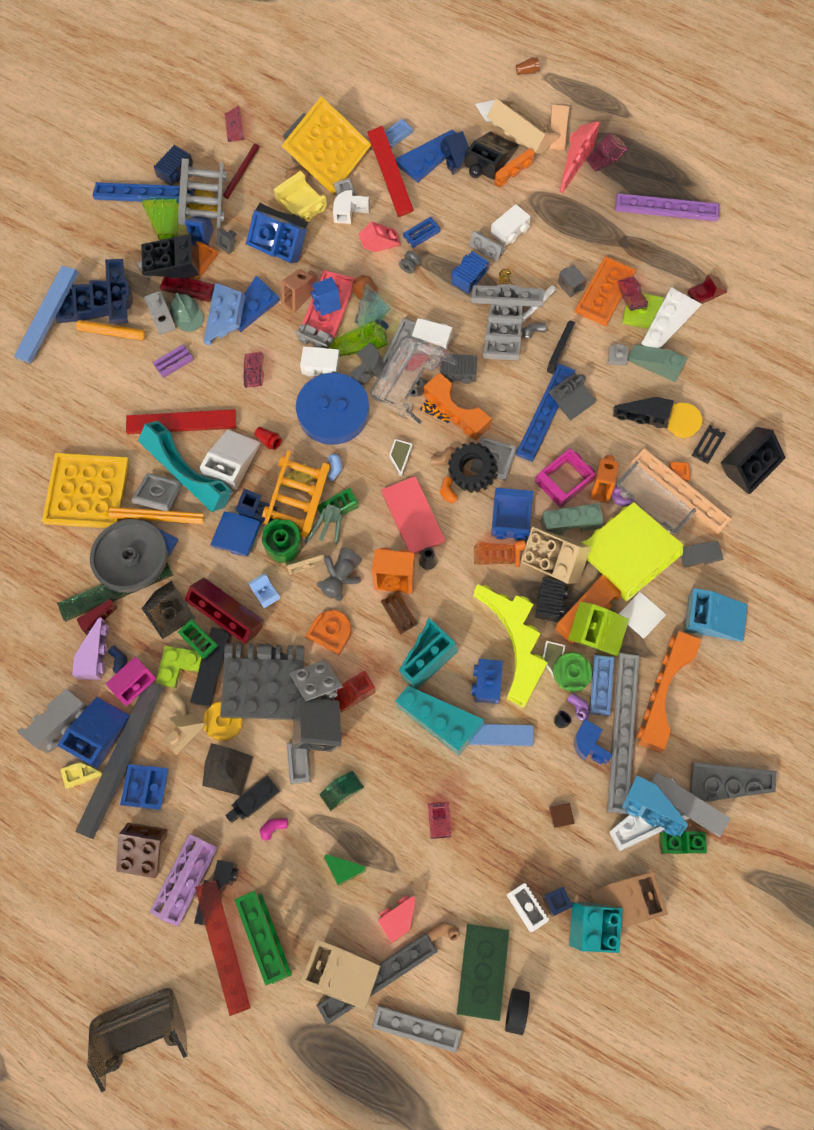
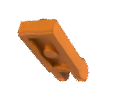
M528 149L497 171L494 184L501 187L506 184L507 179L517 176L522 169L530 167L533 163L535 152L532 149Z

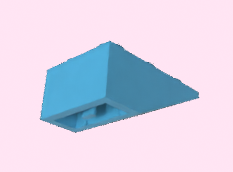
M693 588L688 595L684 632L744 642L747 604L713 591Z
M636 776L622 808L626 809L625 812L631 816L637 817L638 815L644 818L645 822L651 826L656 827L658 825L664 828V831L669 835L681 836L688 826L687 822L656 784Z

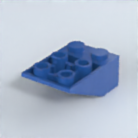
M96 697L69 726L57 746L98 769L130 715Z

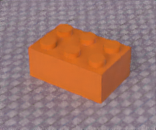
M386 547L375 549L372 566L374 590L412 594L415 575V553L405 549L391 551L390 548Z

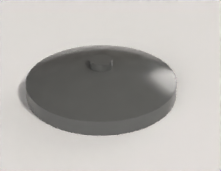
M138 519L122 520L107 527L96 538L90 552V565L95 577L108 589L123 593L135 592L149 586L161 575L167 563L168 548L164 537L152 524Z

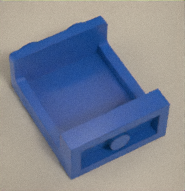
M506 488L495 489L492 537L501 540L506 538H513L516 541L528 540L533 491Z

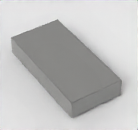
M287 743L290 784L311 782L308 750L292 748V743Z

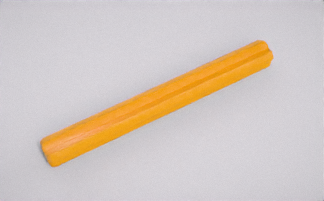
M110 507L108 512L110 518L198 524H202L204 521V514L200 512H167L163 510Z

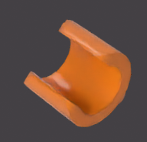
M524 540L516 541L514 544L516 555L515 567H520V551H524L526 547Z

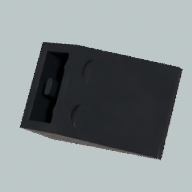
M191 234L141 244L142 275L182 279L200 275L199 247Z

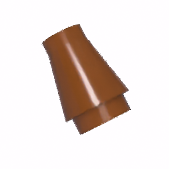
M531 57L517 64V75L537 74L540 71L538 57Z

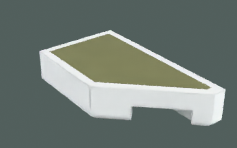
M395 439L389 458L397 469L399 476H402L413 446L411 443Z
M546 641L542 657L548 662L546 667L553 676V665L557 658L564 654L565 645Z

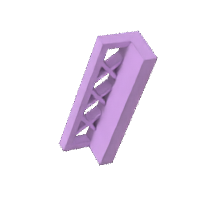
M189 834L150 913L178 927L218 847ZM195 841L196 844H195L193 850L190 851V848H191L193 842ZM185 862L183 869L180 871L182 864ZM175 882L173 889L170 891L172 884ZM162 903H164V907L161 913L158 912Z

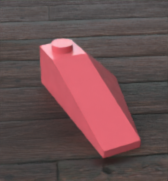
M596 121L579 126L577 131H573L569 139L571 143L561 183V193L568 187L595 147L600 122Z

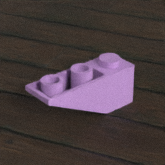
M98 618L74 655L72 675L78 680H101L102 674L105 672L103 658L107 653L105 637L108 636L109 626L102 618Z

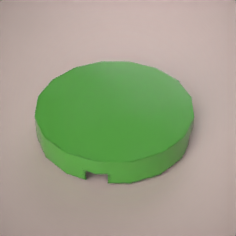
M565 653L557 658L553 665L554 680L565 691L576 692L583 690L592 679L591 665L580 653Z

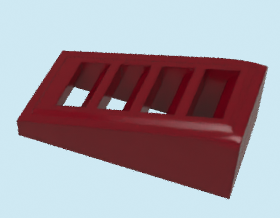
M109 599L77 618L76 621L82 631L88 635L98 618H102L105 621L117 609V606Z

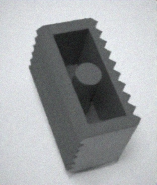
M441 354L440 373L451 383L454 381H461L464 384L476 382L477 355Z

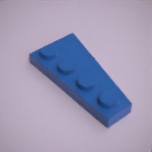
M450 130L396 158L397 166L419 183L446 159L445 155L441 152L440 143L445 136L455 134L456 132Z

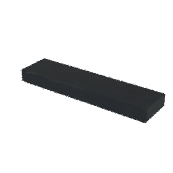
M211 627L209 636L218 646L205 659L202 658L190 700L192 704L211 707L224 661L225 643H229L231 636L228 631ZM210 642L206 645L205 650L212 645Z

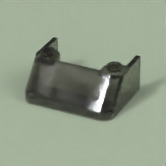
M165 988L103 1013L91 1021L89 1026L87 1067L101 1092L106 1091V1074L119 1069L123 1063L125 1053L161 1038H164L168 1046L177 1045L183 1058L188 1057L186 1029L172 989Z

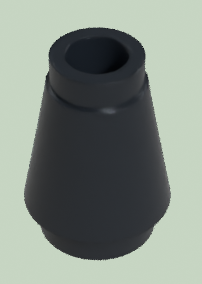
M431 548L424 549L419 557V565L426 570L433 569L437 565L438 560L434 551Z

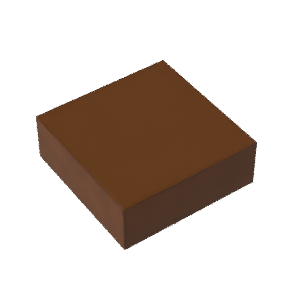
M570 803L549 807L554 828L575 824Z

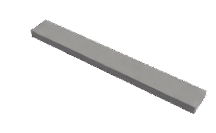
M619 653L611 749V754L613 755L610 762L607 803L608 813L628 815L625 812L626 809L622 808L631 787L639 655Z

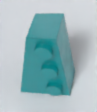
M428 618L422 633L418 635L414 647L409 651L399 669L402 679L410 687L418 690L458 652L456 642Z

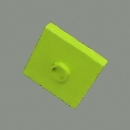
M629 291L622 324L649 329L664 297Z

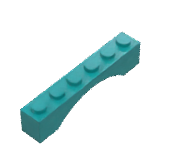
M159 421L145 424L138 442L168 469L182 485L193 493L207 509L214 512L225 508L233 491L220 479H211L193 470L179 454L173 442L171 432Z

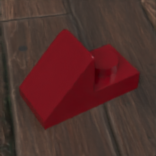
M707 275L704 283L688 290L690 298L700 304L727 293L720 279L712 275Z

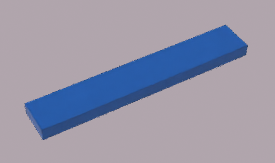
M96 182L92 196L94 200L179 203L180 186ZM191 189L188 193L194 196L195 189Z
M558 364L516 452L517 456L531 462L534 461L559 407L549 394V391L574 374V369Z

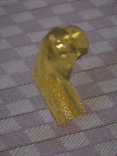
M506 268L500 271V285H515L510 282V269Z

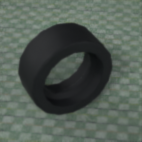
M512 988L506 1015V1032L518 1035L524 1034L529 1011L530 992Z

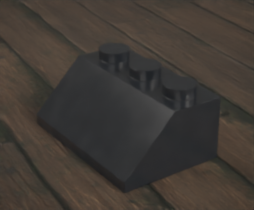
M755 427L720 463L727 477L747 494H751L786 457L774 430Z

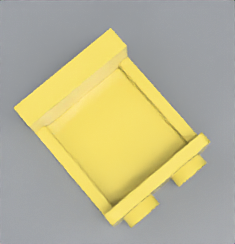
M301 171L274 189L276 201L290 215L295 214L307 222L327 208L326 197L324 195L320 197L305 181V175Z

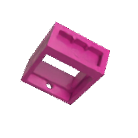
M569 448L537 474L535 483L561 508L591 484L596 474L590 465H586L582 461L581 456L577 452ZM568 462L584 480L565 494L549 476Z

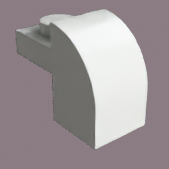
M352 190L340 193L334 201V223L351 224L352 212L369 213V197L353 196Z

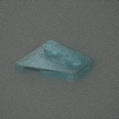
M369 284L363 286V297L359 302V311L354 321L366 335L370 334L377 325L375 320H382L390 310Z

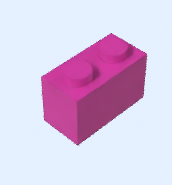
M135 656L105 684L127 706L157 678Z

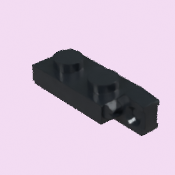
M267 775L231 805L234 809L225 816L231 823L239 817L242 820L249 818L277 796L280 791Z

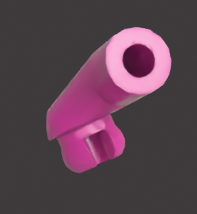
M269 819L260 828L259 834L261 839L268 841L271 839L275 829H287L288 819Z

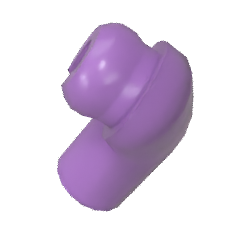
M616 484L611 494L614 502L624 507L632 504L634 500L624 497L622 486Z
M572 692L567 701L575 706L578 720H587L589 717L588 703Z

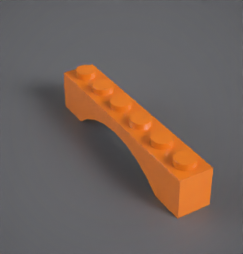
M678 631L675 636H671L668 647H671L669 654L665 653L662 660L664 665L663 671H659L656 677L657 688L652 690L649 698L652 701L651 706L646 708L643 719H646L644 726L639 727L636 735L639 738L637 744L659 753L665 750L671 732L665 711V698L668 686L677 671L695 659L702 639Z

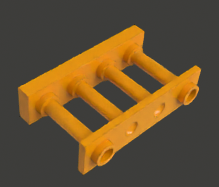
M287 450L285 456L281 455L278 464L281 469L269 507L265 506L262 517H265L263 524L267 525L270 517L290 520L298 526V529H301L300 536L307 538L330 465L322 463L320 468L317 467L315 469L288 460L291 451ZM289 467L314 476L316 479L315 485H308L284 477L285 468ZM280 484L308 492V495H311L310 502H303L279 494ZM275 500L303 509V512H306L305 519H298L274 511Z

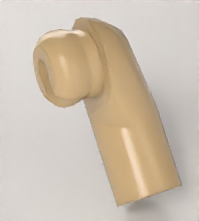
M173 692L169 699L176 706L177 711L173 712L172 717L187 715L185 701L177 692Z

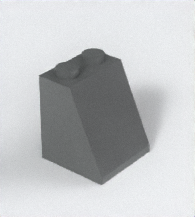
M302 695L297 698L294 709L292 748L332 752L339 748L342 743L339 701L330 699L328 696H323L321 699L314 698L309 701H305Z

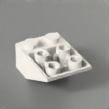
M227 430L205 456L200 466L203 476L211 479H220L228 487L237 490L261 442Z

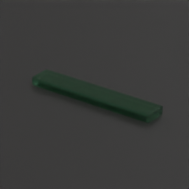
M168 562L161 575L149 586L173 576ZM101 584L57 604L62 618L66 622L91 611L109 599L115 601L134 592H116Z

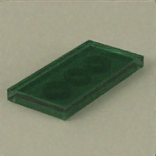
M467 924L456 1015L500 1021L509 930Z

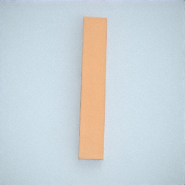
M645 448L632 460L631 463L717 534L731 521L729 516Z

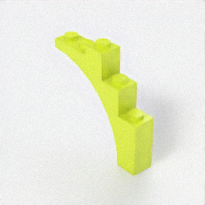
M477 584L473 596L485 603L497 614L506 627L512 641L515 654V673L507 699L525 708L548 663L542 656L531 654L540 636L537 628L531 625H524L533 604L528 598L517 595L512 602L508 596L504 594L498 595L490 587Z

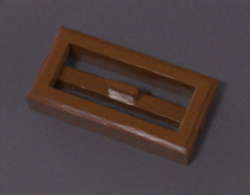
M398 592L388 596L385 600H381V604L400 635L417 625L416 620ZM395 599H397L398 603L407 615L411 624H408V622L406 621L405 617L394 601ZM389 602L391 603L399 618L403 622L405 626L404 628L400 626L396 617L387 605Z

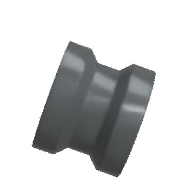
M407 251L404 259H401L399 262V266L403 271L411 274L415 271V266L419 265L421 259L416 253Z

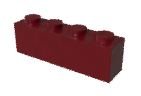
M204 577L190 585L185 597L186 602L244 644L256 637L263 625V619Z

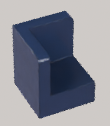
M564 886L542 897L551 917L573 907Z

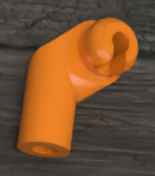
M444 477L440 494L445 501L455 503L458 496L451 489L453 479Z

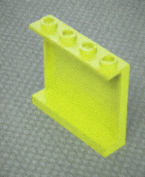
M634 502L629 506H625L615 518H610L604 527L595 530L588 540L581 542L591 547L587 561L621 591V597L625 601H628L683 554L684 547L679 540Z

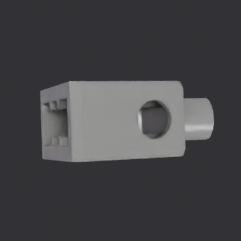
M161 291L145 296L146 304L159 335L175 330L176 327ZM165 316L166 319L164 321H160L159 317Z

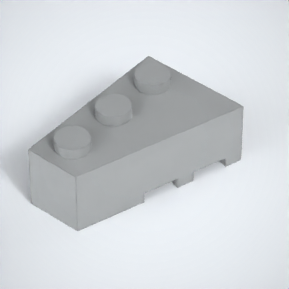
M65 689L47 705L49 709L41 716L36 714L32 718L34 722L25 730L21 727L17 731L31 745L47 754L57 747L59 740L63 737L69 726L88 707L68 689Z

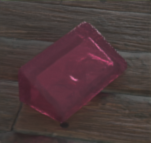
M237 106L225 113L228 142L244 140L240 106Z

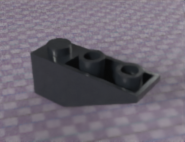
M652 397L615 405L613 417H617L620 420L635 421L638 424L653 425L656 428H668L674 400Z

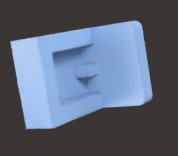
M262 574L249 582L252 591L263 608L280 599L279 594L270 583L266 574Z

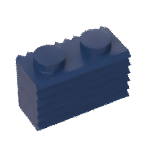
M173 145L160 161L154 165L156 176L170 185L180 181L182 158L189 159V166L192 167L191 154Z

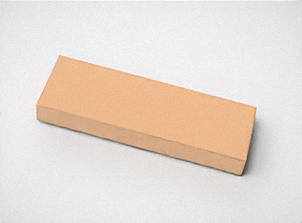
M552 106L550 128L561 136L551 144L549 149L565 150L569 106Z

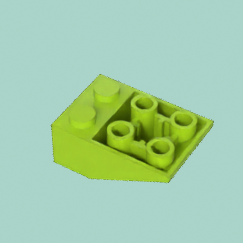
M579 602L568 640L618 656L629 619L603 607Z

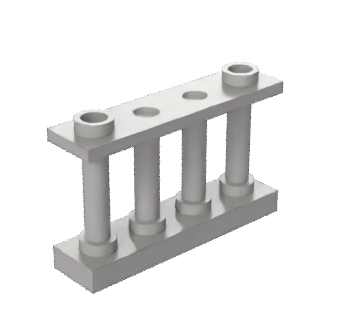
M182 158L178 209L179 225H185L186 218L190 216L217 219V228H220L221 221H224L225 212L221 210L223 180L226 181V170H223V162H220L219 171L192 169L189 166V159ZM189 177L219 178V185L191 182ZM191 189L217 191L218 198L191 196L188 191H191ZM187 204L218 205L217 212L193 210L187 207Z

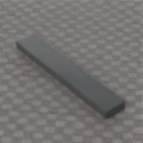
M427 933L378 964L381 967L370 997L438 952ZM328 997L316 1005L327 1025L356 1007L332 997Z

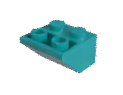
M572 902L569 946L584 952L620 953L623 908L596 903Z

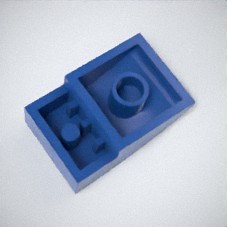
M254 210L246 244L272 257L281 258L289 263H298L307 229L276 216Z

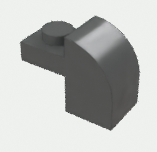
M369 342L356 353L362 363L350 373L362 386L373 376L379 379L385 371V362L382 356Z

